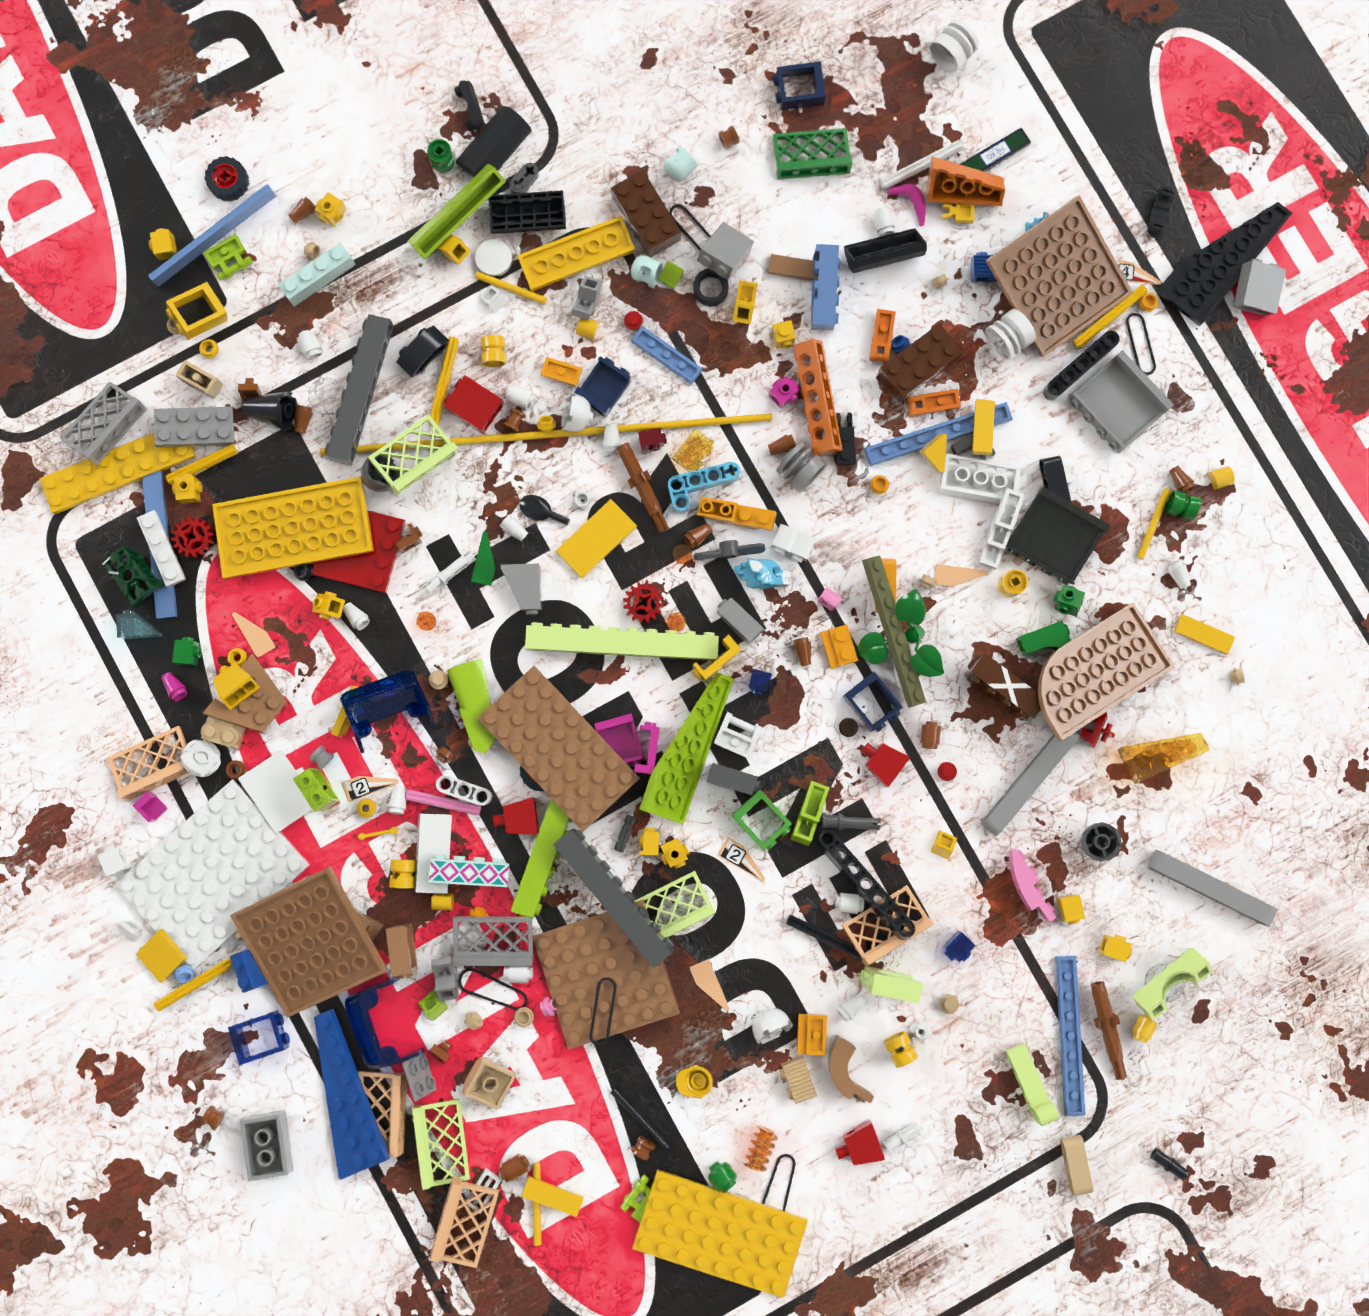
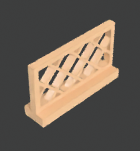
M176 726L107 758L118 787L116 792L120 799L129 801L145 792H149L189 774L181 761L174 760L178 749L183 751L187 745L180 726ZM177 733L178 740L176 745L167 743L170 736ZM157 741L162 743L158 753L150 751L153 743ZM166 745L174 747L170 758L162 756ZM139 749L144 751L140 762L132 759L135 751ZM148 753L156 755L152 766L144 764ZM121 757L126 759L122 770L118 769L114 762ZM160 757L168 760L166 767L161 770L156 768ZM130 761L138 763L134 774L126 772ZM142 766L149 767L150 771L147 776L143 778L138 776ZM124 774L133 776L130 783L123 786L122 779Z
M907 885L890 895L892 899L895 898L898 906L907 908L906 915L908 917L910 909L918 911L922 917L918 921L911 920L916 930L910 939L934 925ZM903 892H906L909 897L908 905L898 903L899 895ZM871 907L842 925L863 959L862 962L865 967L910 940L902 941L895 935L891 937L892 931L889 928L879 926V916L877 917L876 925L865 923L867 914H876ZM895 912L892 915L887 914L889 918L896 919ZM853 923L862 925L860 935L853 934L848 926ZM864 926L875 928L873 938L862 936ZM904 926L901 932L908 935L910 930L907 926ZM878 929L888 931L887 940H876ZM862 939L872 941L871 950L866 953L860 947Z
M359 1071L358 1074L365 1093L374 1103L371 1108L373 1109L377 1106L383 1113L376 1121L382 1137L384 1136L389 1142V1156L398 1157L404 1153L407 1097L406 1074L404 1072ZM364 1076L370 1077L375 1082L369 1089L364 1085ZM384 1078H392V1084L388 1090L380 1083ZM376 1086L384 1093L378 1100L370 1092ZM385 1096L391 1102L390 1108L387 1111L379 1103ZM384 1116L390 1122L389 1128L386 1131L378 1123Z
M452 1177L430 1252V1261L438 1262V1260L477 1268L499 1194L498 1189L460 1181V1178ZM463 1188L472 1190L474 1196L464 1200L461 1195ZM485 1193L492 1194V1201L484 1205L480 1196ZM477 1199L481 1207L471 1212L467 1204ZM464 1206L468 1215L459 1220L456 1210ZM484 1211L487 1218L478 1224L474 1216ZM471 1218L475 1226L466 1231L462 1223ZM459 1225L463 1233L453 1238L450 1231ZM478 1230L481 1238L473 1243L469 1234ZM466 1237L470 1245L460 1250L456 1242ZM452 1244L457 1250V1253L452 1256L444 1254L445 1248ZM473 1249L476 1255L474 1261L465 1259L463 1254Z

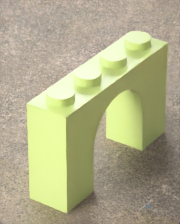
M870 966L861 970L859 981L862 982L861 985L871 994L920 1003L923 983L913 980L914 977L912 975Z

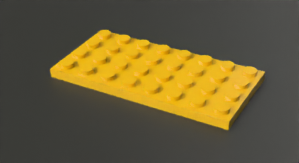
M361 476L212 504L223 579L374 552L364 483Z
M657 1169L632 1249L784 1298L808 1219L729 1192H717L713 1187Z

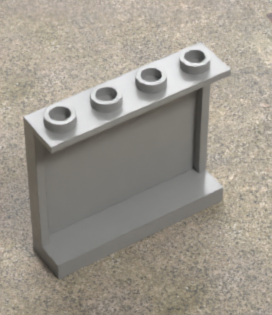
M1123 350L1068 398L1071 406L1079 410L1083 414L1084 420L1089 424L1091 423L1096 428L1097 434L1100 437H1104L1109 442V447L1118 453L1122 452L1174 406Z

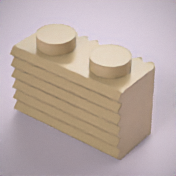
M186 360L183 361L176 373V377L183 383L188 384L211 399H215L223 387V383L218 378Z
M803 1056L781 1063L783 1069L779 1070L782 1080H787L789 1088L786 1091L789 1100L794 1099L795 1104L818 1096Z

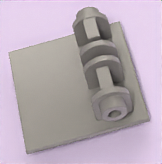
M425 1052L417 1056H411L402 1063L414 1102L437 1090Z

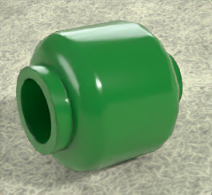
M717 1161L709 1168L711 1172L708 1174V1180L717 1192L723 1191L726 1193L736 1184L737 1174L728 1162L720 1164Z

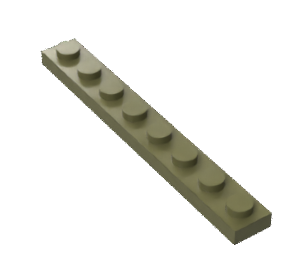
M878 555L864 559L862 563L907 706L910 708L926 703L918 674L910 663L912 655L901 620H899L895 613L896 604L881 556Z

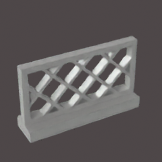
M109 382L61 435L60 439L97 466L147 408L136 397H132L112 382ZM114 389L116 397L107 398V394ZM130 400L125 407H121L120 401ZM116 402V409L108 410V403ZM103 404V411L95 412V408ZM117 414L112 421L108 422V415ZM104 416V423L95 424V417ZM91 418V425L82 427V422L85 419ZM104 428L100 435L95 436V429ZM91 430V437L82 438L83 431ZM73 433H78L77 440H68ZM91 442V445L84 451L83 443Z
M453 917V966H532L534 959L532 917ZM458 922H466L470 928L463 933L458 928ZM480 922H485L490 926L485 933L476 927ZM500 922H505L510 927L504 934L496 927ZM519 923H528V929L524 933L516 928ZM472 930L481 936L476 942L467 937ZM492 930L500 936L494 943L486 936ZM511 930L520 936L514 943L506 937ZM462 939L471 945L467 950H459V942ZM482 939L490 945L487 950H481L477 946ZM502 939L510 945L506 950H501L497 946ZM523 939L528 944V950H520L516 944Z

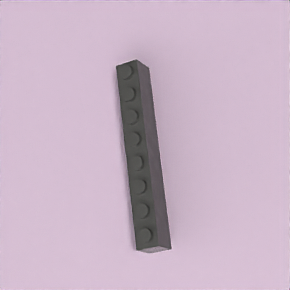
M368 314L367 320L363 322V334L358 339L357 354H354L352 358L353 367L346 379L348 384L346 390H343L341 395V407H338L336 411V423L331 428L330 435L332 437L330 443H327L325 447V454L330 461L349 466L353 465L394 325L391 319Z
M571 829L553 845L645 959L655 968L675 951L672 948L674 946L668 937H663L660 933L661 929L656 922L650 921L647 917L648 912L642 906L639 907L636 904L635 896L629 890L626 891L623 888L622 880L610 872L611 867L605 860L601 861L597 856L598 851L593 845H588L584 840L586 837L579 829Z

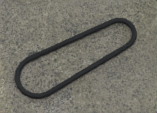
M465 969L459 976V986L464 992L468 994L480 997L482 999L500 1004L502 1006L514 1010H518L519 1008H521L514 1007L509 1004L466 990L461 983L462 976L468 971H474L515 992L520 993L525 998V1002L521 1007H526L528 999L524 992L496 978H493L477 969Z
M782 1154L778 1157L762 1201V1204H765L767 1195L769 1193L780 1160L783 1157H789L793 1162V1166L782 1209L783 1211L786 1210V1205L796 1166L795 1159L793 1158V1156L789 1154Z

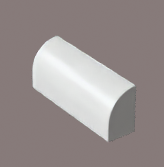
M419 813L414 888L416 893L448 892V884L427 882L428 860L429 858H434V854L446 855V859L450 857L452 815Z

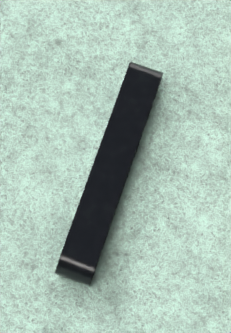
M832 830L822 831L817 840V845L898 939L902 941L910 939L916 930L914 923ZM822 837H829L832 843L825 844L822 841ZM841 851L844 854V858L838 859L835 856V852ZM854 866L857 869V873L851 874L848 871V867ZM861 881L869 882L870 888L864 889L861 886ZM874 896L882 897L883 904H877L874 901ZM887 912H895L896 919H890ZM901 926H907L910 933L908 935L903 934L900 929Z

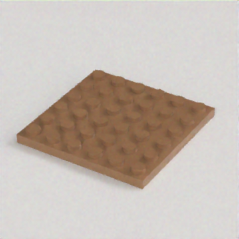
M1080 195L1072 198L986 260L1012 308L1024 314L1033 326L1036 333V340L1033 344L1041 357L1048 355L1133 293Z
M331 866L230 915L287 1018L379 976L388 970Z
M643 900L636 902L639 907L642 906L646 910ZM603 912L533 936L555 1008H557L556 1012L568 1050L591 1042L590 1028L598 982L604 977H609L616 983V995L609 1036L680 1014L664 962L662 961L653 968L608 912ZM608 980L603 981L600 985L592 1034L594 1041L606 1038L614 989L612 982Z

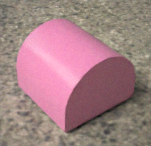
M826 587L817 602L833 611L842 597Z

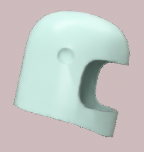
M679 145L676 148L677 155L673 158L667 157L664 162L665 172L675 181L684 180L697 167L692 156Z
M645 255L638 256L632 264L631 276L635 281L645 282L654 289L660 277L663 263Z

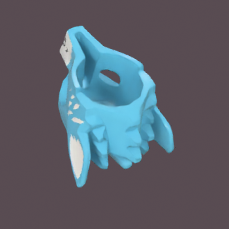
M747 558V562L741 563L740 566H734L737 576L741 580H746V586L749 588L764 590L776 586L790 585V571L781 570V567L771 559L756 560Z

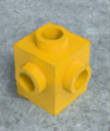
M329 192L326 193L323 199L317 202L315 208L318 219L326 225L329 223L332 226H335L343 219L344 213L347 210L344 202Z
M181 474V477L174 478L172 490L176 501L181 504L201 502L202 483L199 479L192 476V474Z
M325 591V594L317 593L313 601L312 612L318 613V617L330 620V617L340 619L345 600L337 598V594Z
M679 838L661 845L663 853L660 855L665 865L669 864L670 867L674 866L677 869L686 864L685 860L688 859L686 855L690 853L685 843L681 845ZM672 851H677L679 853L678 857H672Z

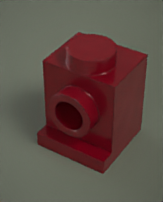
M660 428L638 432L642 455L646 454V450H650V452L658 451L661 449L660 447H664V444H667L666 435L661 433Z

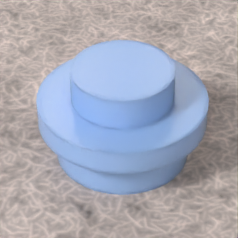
M190 965L179 966L174 971V977L179 983L189 982L195 974L193 967Z

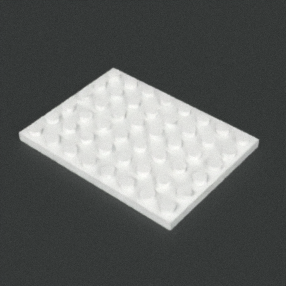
M232 779L122 877L115 886L155 932L163 928L188 957L183 964L190 965L195 970L234 935V931H238L230 917L231 914L286 888L310 864L281 831L278 833L274 832L251 797L236 780Z

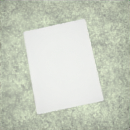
M282 750L238 778L275 833H278L312 810L293 781V778L299 774Z

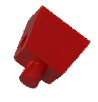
M867 742L861 750L869 758L865 763L866 768L885 787L891 785L910 759L909 756L884 743H881L876 749Z
M535 797L503 806L504 814L493 815L494 827L505 826L506 833L536 835L539 833Z
M870 1119L844 1133L842 1136L845 1145L835 1148L839 1160L850 1156L853 1165L885 1160Z

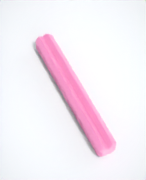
M407 790L405 799L473 815H479L481 812V805L413 790Z

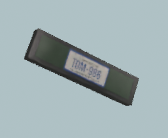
M1021 127L960 163V165L986 172L1029 146L1031 141Z

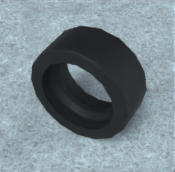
M709 268L697 274L693 283V291L698 302L712 307L721 304L726 299L729 290L728 280ZM713 277L720 281L722 290L718 296L710 298L701 293L700 284L705 278Z

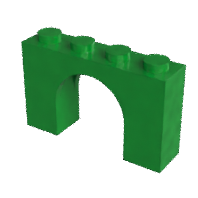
M1063 621L1015 639L1022 656L1041 649H1053L1056 651L1070 641L1068 636L1070 631L1068 626Z

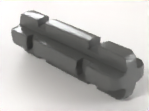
M626 815L625 824L622 825L614 850L621 853L624 852L625 844L628 842L633 829L631 827L636 821L635 817Z

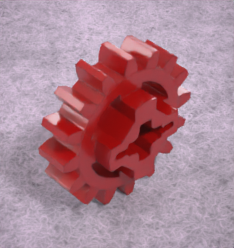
M189 516L188 521L181 519V525L175 524L178 529L177 531H172L175 537L171 538V541L176 542L173 547L179 549V554H185L187 558H190L191 555L194 558H198V554L205 556L204 550L211 551L209 544H214L211 538L215 537V534L210 533L213 528L207 526V521H201L199 517H196L194 520Z
M637 582V588L631 585L632 591L625 592L628 598H623V602L627 603L623 608L629 610L626 615H633L632 621L638 618L639 624L643 622V619H646V622L649 623V618L651 617L656 620L655 614L661 615L662 612L659 608L664 607V604L660 603V601L664 600V597L658 596L661 592L660 589L655 591V585L653 584L651 587H648L647 582H645L644 586ZM640 591H648V592H650V593H649V594H641ZM634 596L636 601L631 607V599ZM640 599L648 600L646 607L644 605L638 606L640 605ZM656 599V607L653 610L651 603ZM642 611L646 612L647 615H639L637 613Z

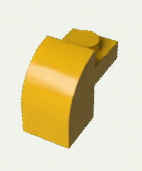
M739 279L733 322L751 324L758 282Z

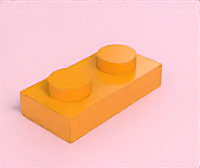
M546 357L540 375L577 387L582 367Z

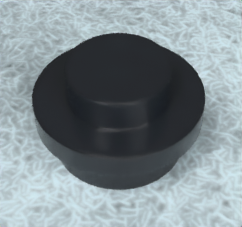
M310 564L294 567V575L298 580L307 581L311 578L313 570Z

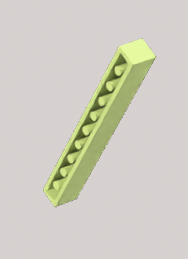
M533 622L531 626L526 625L525 649L531 651L716 661L718 659L719 636H715V633L712 632L696 635V632L684 631V634H677L675 630H665V633H657L658 630L646 629V632H638L637 628H627V631H619V627H608V630H600V626H589V629H583L581 625H570V628L562 627V624H551L550 627L543 626V623Z

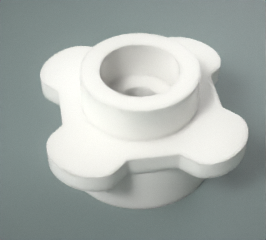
M577 490L572 506L588 511L593 495Z
M926 1021L910 1025V1030L913 1034L912 1040L915 1043L931 1039L932 1035L928 1031L929 1024Z

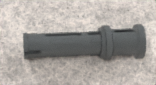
M822 812L821 830H825V828H836L838 831L843 830V828L880 830V825L872 824L881 823L880 818L844 817L842 813L826 815L825 812Z

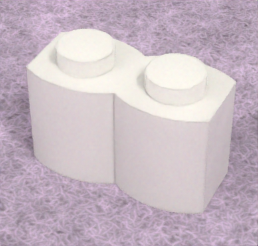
M780 524L771 547L774 548V552L780 555L789 554L792 556L791 559L802 563V560L807 561L816 538Z

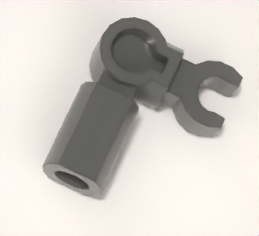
M973 434L971 438L966 437L950 446L954 455H961L972 449ZM992 448L991 456L993 457L995 455V450ZM980 455L981 460L987 459L985 455Z

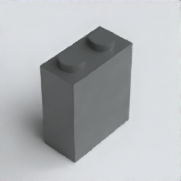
M712 763L706 781L707 783L750 796L753 792L757 793L760 781H757L758 776L716 763Z

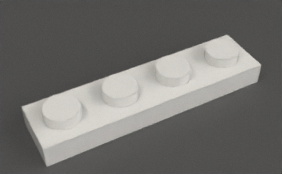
M153 510L137 517L166 587L169 588L185 581L186 578L157 511Z

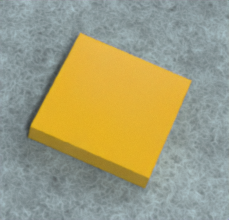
M163 928L158 930L136 953L138 958L160 983L164 982L188 958Z

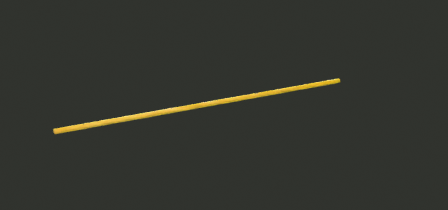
M772 413L627 424L617 425L618 432L622 433L647 431L656 428L673 429L772 421L773 418ZM606 426L588 427L578 432L552 430L550 432L537 431L448 439L456 445L596 435L604 434ZM434 439L433 446L442 447L446 444L442 439ZM421 440L419 444L431 446V440ZM408 441L409 443L417 444V441ZM387 443L358 445L356 453L376 452ZM394 444L391 450H403V445ZM405 446V449H416V448H417V447ZM320 448L321 456H326L325 448Z

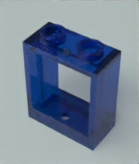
M278 1010L227 1027L239 1066L289 1048L290 1037L284 1031V1018ZM270 1018L278 1046L250 1055L242 1028Z

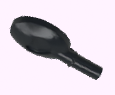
M526 495L520 500V510L526 517L532 520L544 521L551 518L566 526L570 523L569 518L553 512L550 504L540 496Z

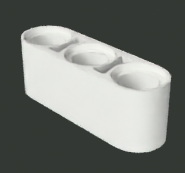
M445 775L439 777L436 781V787L440 792L481 806L488 805L492 800L490 790ZM444 779H448L451 783L450 788L447 790L443 789L441 785ZM463 785L469 788V793L466 796L460 794V788ZM482 791L487 794V800L483 803L478 800V794Z

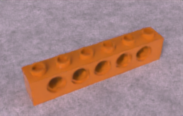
M813 338L794 345V357L798 365L797 374L801 381V395L805 403L804 412L808 419L807 429L812 441L811 449L814 455L826 456L843 451L823 342Z

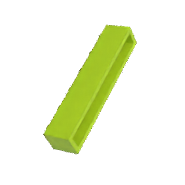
M487 164L407 242L423 259H426L495 193L506 180L494 166Z
M550 800L511 908V912L525 917L534 918L535 915L539 916L542 909V904L539 903L542 896L546 897L549 886L546 885L548 878L552 879L556 869L553 867L555 859L559 860L561 855L553 844L568 832L566 830L568 822H573L553 800Z

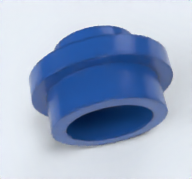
M903 335L894 337L891 342L892 350L895 353H900L910 344L909 339Z

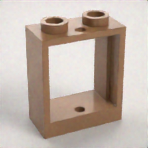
M412 923L386 928L391 976H397L398 979L413 976V973L418 970Z

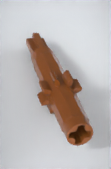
M629 442L618 446L616 449L630 476L628 483L631 489L636 488L659 532L661 533L669 529L661 512L662 509L648 482L651 479L648 470L643 472Z
M1093 982L1090 986L1098 1015L1097 1018H1094L1095 1027L1102 1031L1115 1079L1124 1080L1127 1078L1117 1031V1025L1120 1024L1119 1016L1112 1012L1105 982Z

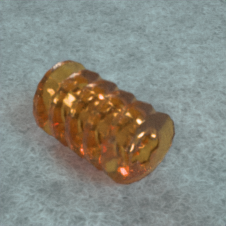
M756 1125L760 1132H753L757 1140L750 1141L754 1148L748 1147L747 1150L752 1154L745 1155L749 1163L743 1164L752 1170L765 1172L767 1171L765 1164L770 1162L767 1156H772L773 1152L770 1149L775 1148L773 1141H777L778 1136L771 1129Z

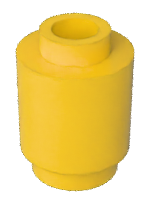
M1145 1013L1144 1016L1139 1014L1132 1029V1037L1147 1044L1148 1039L1151 1040L1158 1023L1155 1020L1152 1021Z

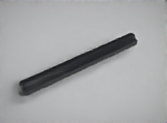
M789 915L786 921L787 925L861 961L863 960L853 944L793 915Z

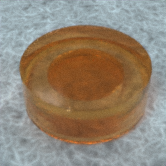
M685 544L675 547L673 551L674 560L679 564L688 563L692 558L691 548Z
M424 611L418 615L417 625L420 629L430 631L436 626V617L431 612Z

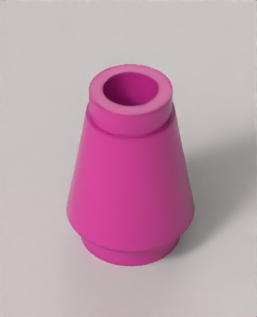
M171 672L161 677L170 699L176 702L186 697L187 688Z

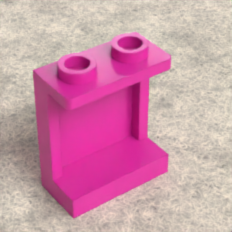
M632 713L594 724L596 732L626 764L629 763L630 766L641 764L644 756Z
M645 722L644 725H640V731L651 732L647 765L635 764L634 772L651 775L656 765L660 727H656V723Z

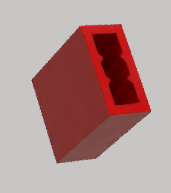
M464 375L462 379L460 378L456 382L453 393L448 394L445 398L444 408L484 435L505 404L503 399Z

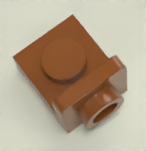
M411 523L408 524L412 535H404L396 543L402 553L423 543L420 538L423 535L418 526L414 527Z

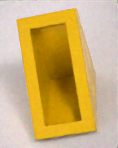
M938 433L919 451L938 472H945L947 434Z

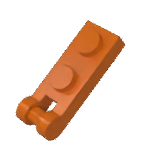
M877 309L869 361L875 362V360L882 361V363L889 361L896 311ZM877 348L884 349V353H877Z
M958 388L905 398L906 405L909 406V418L961 408ZM921 402L922 408H916V403Z

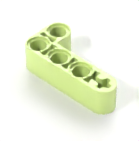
M1022 1043L1006 1050V1056L1036 1123L1043 1127L1059 1120V1113L1053 1102L1048 1098L1025 1044Z

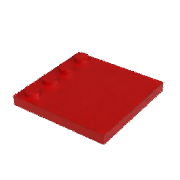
M368 510L374 552L316 562L313 565L312 575L387 593L398 552L396 543L402 537L406 520Z

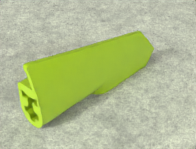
M480 658L447 670L458 700L459 711L473 750L486 754L496 738L477 719L491 705L483 660Z

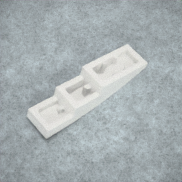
M1006 488L978 561L979 564L993 569L998 568L1003 550H1005L1010 533L1014 529L1025 494Z

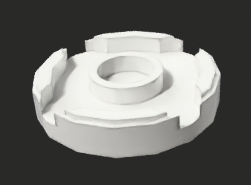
M490 239L478 246L475 252V262L481 273L492 277L501 276L511 267L512 254L510 248L504 242L498 239Z
M193 740L183 749L181 762L187 772L194 776L206 777L215 773L220 766L221 754L213 743L207 740Z

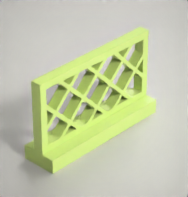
M428 414L374 452L368 459L391 486L392 492L398 496L455 455L458 447L448 439ZM428 421L433 427L432 433L422 432L421 426ZM409 434L418 435L417 444L406 442V436ZM420 435L431 437V446L419 444ZM434 437L442 438L446 444L442 447L433 446ZM394 444L403 445L402 454L391 453V447ZM405 446L417 447L416 457L404 455ZM419 448L430 449V455L427 458L418 457ZM379 455L388 456L387 465L378 464L375 458ZM390 457L402 458L401 467L389 466ZM404 459L415 460V466L412 469L403 468ZM389 469L400 471L399 478L394 482L388 476Z
M695 871L635 900V902L647 900L645 904L646 910L648 907L658 910L655 919L656 923L660 912L671 915L668 924L662 925L657 923L661 926L660 933L664 938L670 937L716 914ZM691 877H694L697 883L694 891L683 888L685 881ZM676 887L680 889L677 900L666 896L669 888ZM698 887L702 894L697 892ZM682 890L693 893L690 904L679 901ZM655 895L663 897L660 908L649 905L651 897ZM695 895L704 897L707 903L700 908L692 905ZM665 898L676 902L672 913L662 910ZM678 903L689 906L686 915L679 916L675 914ZM691 907L696 909L690 912Z
M460 1098L412 1106L422 1190L430 1189L432 1186L451 1183L452 1178H447L448 1175L460 1178V1181L470 1180ZM456 1104L457 1112L453 1118L444 1113L448 1105ZM433 1108L439 1112L433 1122L425 1117L426 1109ZM441 1114L450 1120L444 1130L435 1124ZM452 1123L457 1125L460 1130L455 1138L446 1133ZM432 1127L441 1132L435 1142L428 1137V1132ZM443 1135L452 1140L447 1150L437 1144ZM455 1143L462 1147V1152L458 1158L449 1153V1150ZM435 1146L444 1152L438 1162L430 1156ZM446 1155L455 1160L449 1170L440 1164ZM459 1163L465 1168V1175L456 1176L451 1171ZM437 1167L446 1172L443 1179L433 1180V1172Z

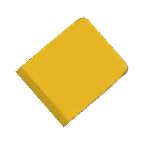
M939 830L931 852L948 859L953 853L957 838Z

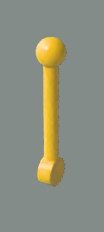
M392 827L389 830L368 834L360 833L358 839L362 841L368 837L389 833L397 834L398 828Z

